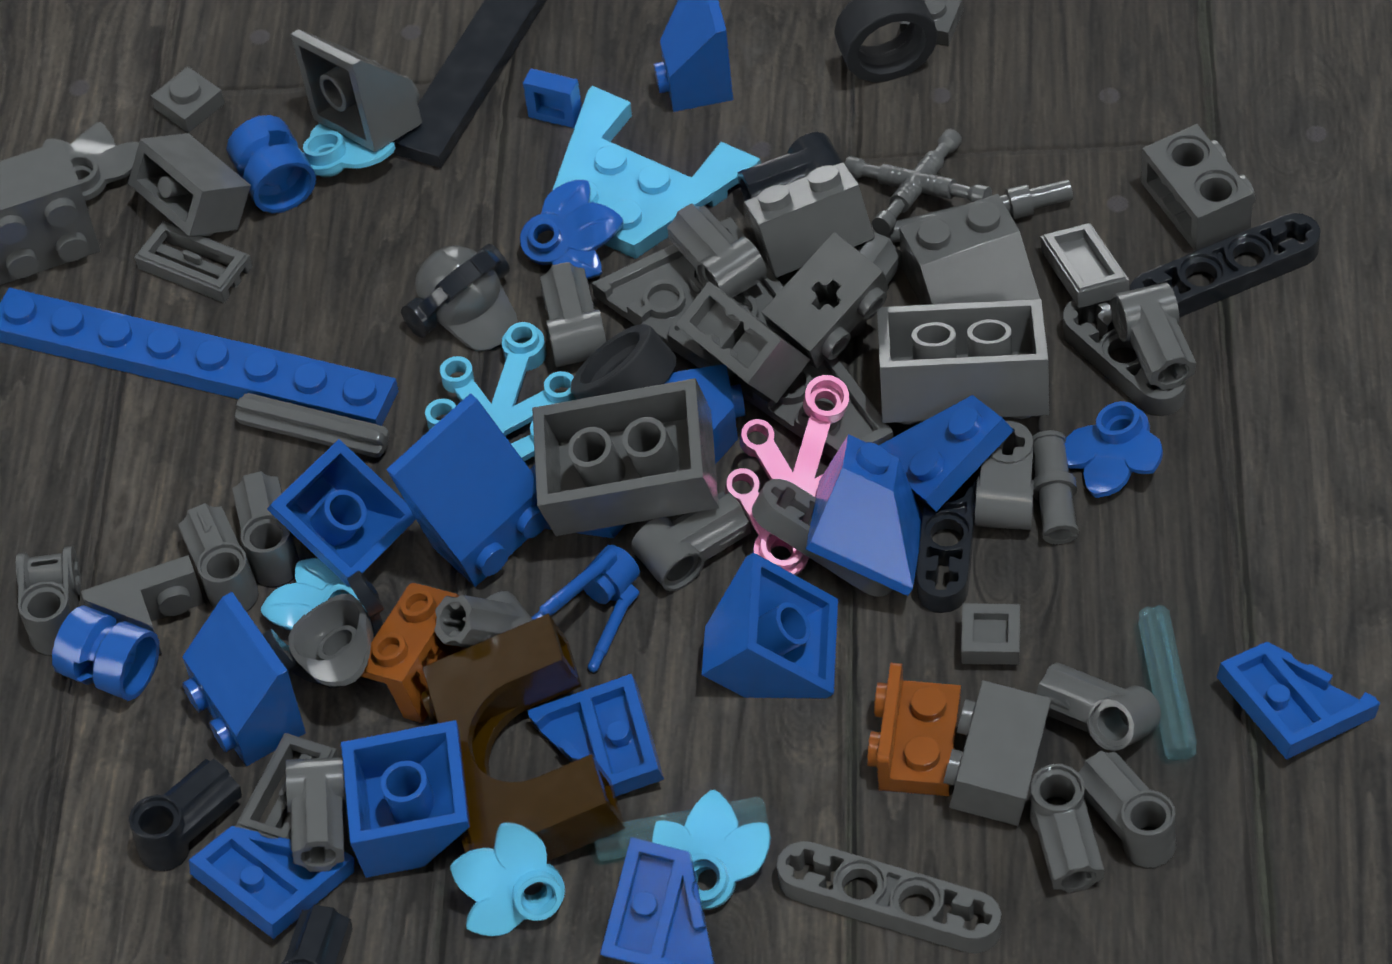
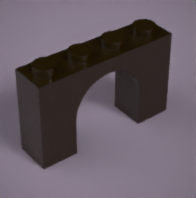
M549 613L422 667L428 685V690L422 692V700L430 719L434 724L456 720L459 726L470 824L468 832L461 834L465 853L485 847L494 849L496 834L502 823H516L536 833L545 845L547 862L626 829L612 782L592 754L526 781L506 782L490 777L489 758L491 749L501 730L514 717L534 706L582 686L568 640Z

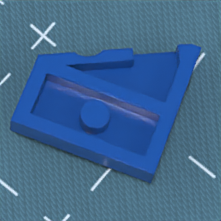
M971 395L879 446L883 447L888 453L899 457L913 493L937 512L1014 430L1001 416L974 395Z
M1264 642L1221 662L1216 676L1285 759L1291 758L1375 718L1380 702L1374 696L1366 692L1361 699H1358L1330 685L1333 675L1314 665L1303 664L1297 661L1291 653L1269 642Z
M632 674L527 710L535 728L570 762L592 754L610 778L616 796L664 780L639 688Z
M231 826L190 858L189 868L190 875L274 939L299 918L301 910L312 908L314 904L318 903L354 873V857L344 852V861L334 865L330 871L309 872L307 868L293 863L291 839L282 837L266 838L259 832Z
M630 838L600 955L630 964H714L692 855L689 851Z

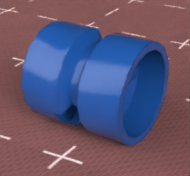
M272 115L257 116L245 121L236 128L228 139L226 147L228 158L238 175L251 185L249 194L262 211L269 213L288 211L305 201L314 190L316 183L315 171L305 154L298 148L296 139L281 118Z
M83 605L76 607L62 623L53 646L52 665L55 672L86 685L94 683L97 689L130 701L137 698L150 682L157 666L160 642L157 634L127 621L116 624V618Z

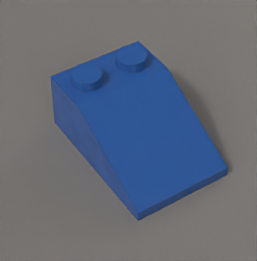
M471 393L386 469L432 547L474 587L487 576L497 573L517 548L528 538H533L540 534L548 524L537 506L535 475L479 400Z

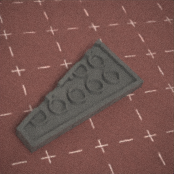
M731 217L720 222L736 240L742 237L746 238ZM674 244L592 283L593 296L633 324L640 325L645 323L651 326L671 350L696 367L702 368L723 364L675 325L703 287L697 276L696 268ZM765 263L767 278L733 297V299L766 324L761 312L782 290L783 285ZM837 357L833 360L826 358L817 369L808 362L777 403L749 385L727 367L730 385L741 384L743 399L802 439L809 420V416L803 408V399L807 385L811 380L822 375H831L843 381L849 391L848 406L844 416L839 421L830 424L823 448V453L831 459L834 458L848 434L864 442H871L877 445L893 438L891 428L887 423H882V416ZM826 398L818 399L815 402L816 406L824 411H830L835 407L833 402Z

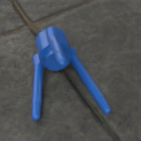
M607 545L581 574L555 593L531 618L534 620L548 613L550 616L553 615L583 589L590 598L598 603L607 604L610 600L616 601L617 603L587 667L590 672H597L628 607L640 594L637 588L632 585L639 577V566L634 558L622 548L615 545Z

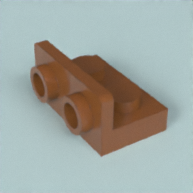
M411 583L407 586L371 642L370 657L361 677L386 683L403 717L423 723L428 713L422 700V692L428 690V685L422 667L466 648L444 644L434 632L437 620L435 609L445 596L459 597L458 594Z
M890 663L888 683L878 682L875 694V717L883 718L881 732L871 731L868 744V766L878 768L879 790L949 796L950 785L943 782L951 751L955 749L961 704V685L903 680L902 663Z

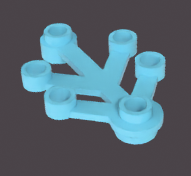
M519 322L510 326L502 338L505 364L492 403H490L475 383L472 365L468 359L460 356L446 359L440 366V375L443 387L448 392L455 393L460 401L470 393L475 396L505 436L531 422V434L511 443L523 461H526L535 456L532 408L577 399L570 391L571 381L574 376L568 372L559 371L550 374L546 378L543 391L515 405L526 371L539 367L545 361L547 355L543 333L531 323ZM456 372L465 373L457 378L450 377V375ZM560 387L568 388L567 391L562 393L553 392ZM449 399L432 401L425 410L428 429L430 430L440 421L436 420V417L448 414L456 407V404Z

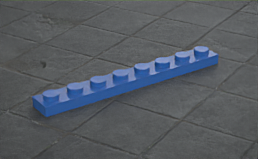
M8 288L0 302V342L231 398L239 399L244 394L251 393L382 426L399 392L396 378L14 288Z

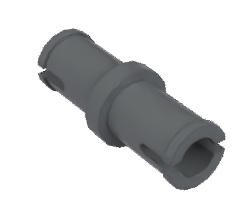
M1054 430L1042 431L1032 436L1033 460L1036 474L1033 497L1040 504L1043 526L1042 536L1045 542L1065 544L1075 540L1078 537L1077 534H1079L1073 504V496L1077 492L1076 478L1073 474L1069 473L1065 435Z

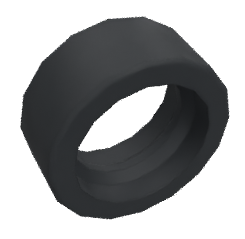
M852 0L838 16L834 30L838 47L848 69L859 79L871 82L890 81L910 74L925 63L934 51L938 38L935 22L924 0ZM893 22H910L904 32L891 41L880 45H862L871 33L882 26Z
M645 323L632 326L615 335L589 356L572 379L570 391L576 399H583L664 384L676 366V355L651 326Z

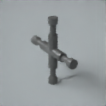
M953 129L945 130L939 137L938 146L935 150L928 151L913 170L885 163L881 167L867 164L862 158L849 156L846 159L845 166L854 178L859 179L864 176L878 179L879 184L898 188L890 198L889 207L886 210L880 211L872 220V227L877 233L888 235L895 227L898 215L906 212L921 193L950 200L955 196L968 199L971 203L992 196V189L989 186L980 184L972 187L957 184L956 179L936 175L943 167L946 155L955 152L962 143V138L957 131Z

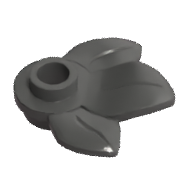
M102 122L94 124L72 144L64 141L85 201L99 195L107 183L123 179L131 173L139 142H127L116 146L111 133ZM48 138L42 147L62 140Z

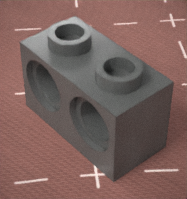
M1198 124L1142 148L1141 183L1195 252L1251 228L1252 205L1256 200L1251 182L1245 175L1237 174L1228 163L1226 154L1219 142L1210 140Z
M708 281L675 324L745 382L776 403L810 361L807 356L710 281Z

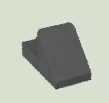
M189 555L81 591L87 607L116 618V624L127 621L154 633L151 621L166 616H177L190 608L205 604Z

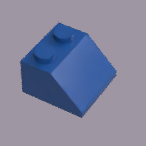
M230 592L223 596L182 656L189 679L184 681L182 685L197 712L207 708L214 720L210 721L209 725L221 748L225 752L234 748L247 767L275 751L284 733L300 737L306 731L287 669L234 593Z
M456 720L341 742L350 844L366 878L424 867L470 827L459 726Z

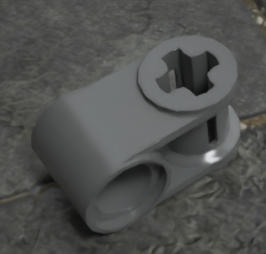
M1006 421L1014 431L981 465V475L977 479L975 527L1031 530L1034 480H1032L1033 437L1028 428L1021 423Z
M74 546L64 547L63 552L58 554L29 557L25 552L16 555L19 613L32 647L44 655H52L55 638L62 623L76 607H79L81 574Z

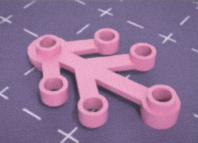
M831 375L818 376L807 385L803 399V408L809 416V420L793 472L774 442L772 426L765 420L753 419L743 426L740 436L742 450L749 456L757 457L770 480H787L816 497L818 483L822 475L815 478L830 424L839 421L846 412L849 402L847 386L839 378ZM826 398L832 401L835 407L830 411H824L819 409L815 402L818 399ZM755 431L761 432L765 435L767 441L756 445L749 441L747 435ZM746 468L732 471L726 480L725 494L730 492L741 504L758 534L753 552L794 575L799 574L806 566L809 557L762 528L753 517L752 505L759 495L760 486L757 475ZM736 481H746L751 485L752 491L747 494H740L733 489L732 484ZM776 546H784L790 551L791 556L788 559L779 560L772 555L771 549Z

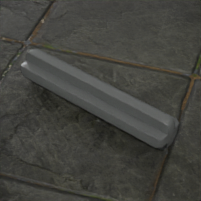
M251 393L244 394L243 397L238 399L236 404L235 419L243 425L327 446H332L340 439L353 452L375 458L381 457L388 448L390 433L384 426Z

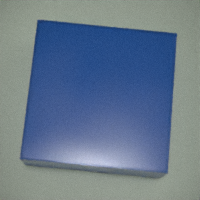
M530 68L523 81L528 117L575 128L582 108L578 80Z

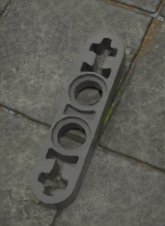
M800 841L792 843L784 848L778 856L777 874L780 889L788 898L796 902L966 953L977 954L988 951L1000 939L1002 926L999 904L991 896L983 892L814 842ZM805 864L814 866V873L808 872L803 880L795 878L794 871H801ZM834 870L836 872L833 878V889L829 890L826 887V880L831 881V872ZM862 877L873 881L877 885V890L869 898L860 900L849 897L844 892V887L852 879ZM920 894L930 898L934 903V907L926 915L916 917L906 914L900 908V904L908 896ZM949 904L951 905L952 914L947 913V923L943 924L944 905ZM974 914L984 916V923H979L974 931L965 929L964 921H970Z

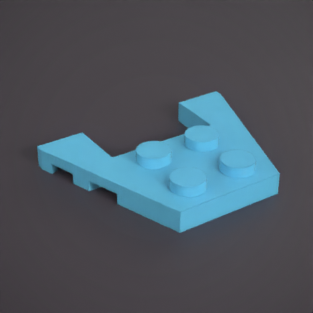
M591 86L586 94L553 190L573 180H587L589 182L591 190L590 202L599 203L613 209L624 220L620 230L612 239L604 244L635 259L668 238L667 226L672 223L677 211L691 203L697 207L705 206L706 204L711 207L716 206L728 198L727 190L738 184L737 172L761 164L760 158L720 142L694 176L689 177L611 143L617 133L632 117L631 104L629 101Z

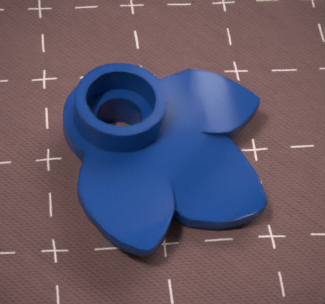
M573 180L560 185L548 194L541 214L532 217L522 228L520 245L527 258L534 263L556 265L570 262L575 267L584 268L587 279H591L602 274V265L595 250L615 236L623 226L624 220L613 209L599 203L590 202L591 190L587 180ZM545 231L554 232V237L550 242L545 244L537 242V238L541 233Z
M1125 401L1115 402L1104 407L1099 412L1095 425L1074 430L1066 437L1065 443L1068 469H1084L1083 475L1087 490L1095 498L1109 496L1121 490L1127 484L1132 472L1138 474L1154 473L1163 456V447L1160 439L1150 433V424L1146 414L1134 404Z

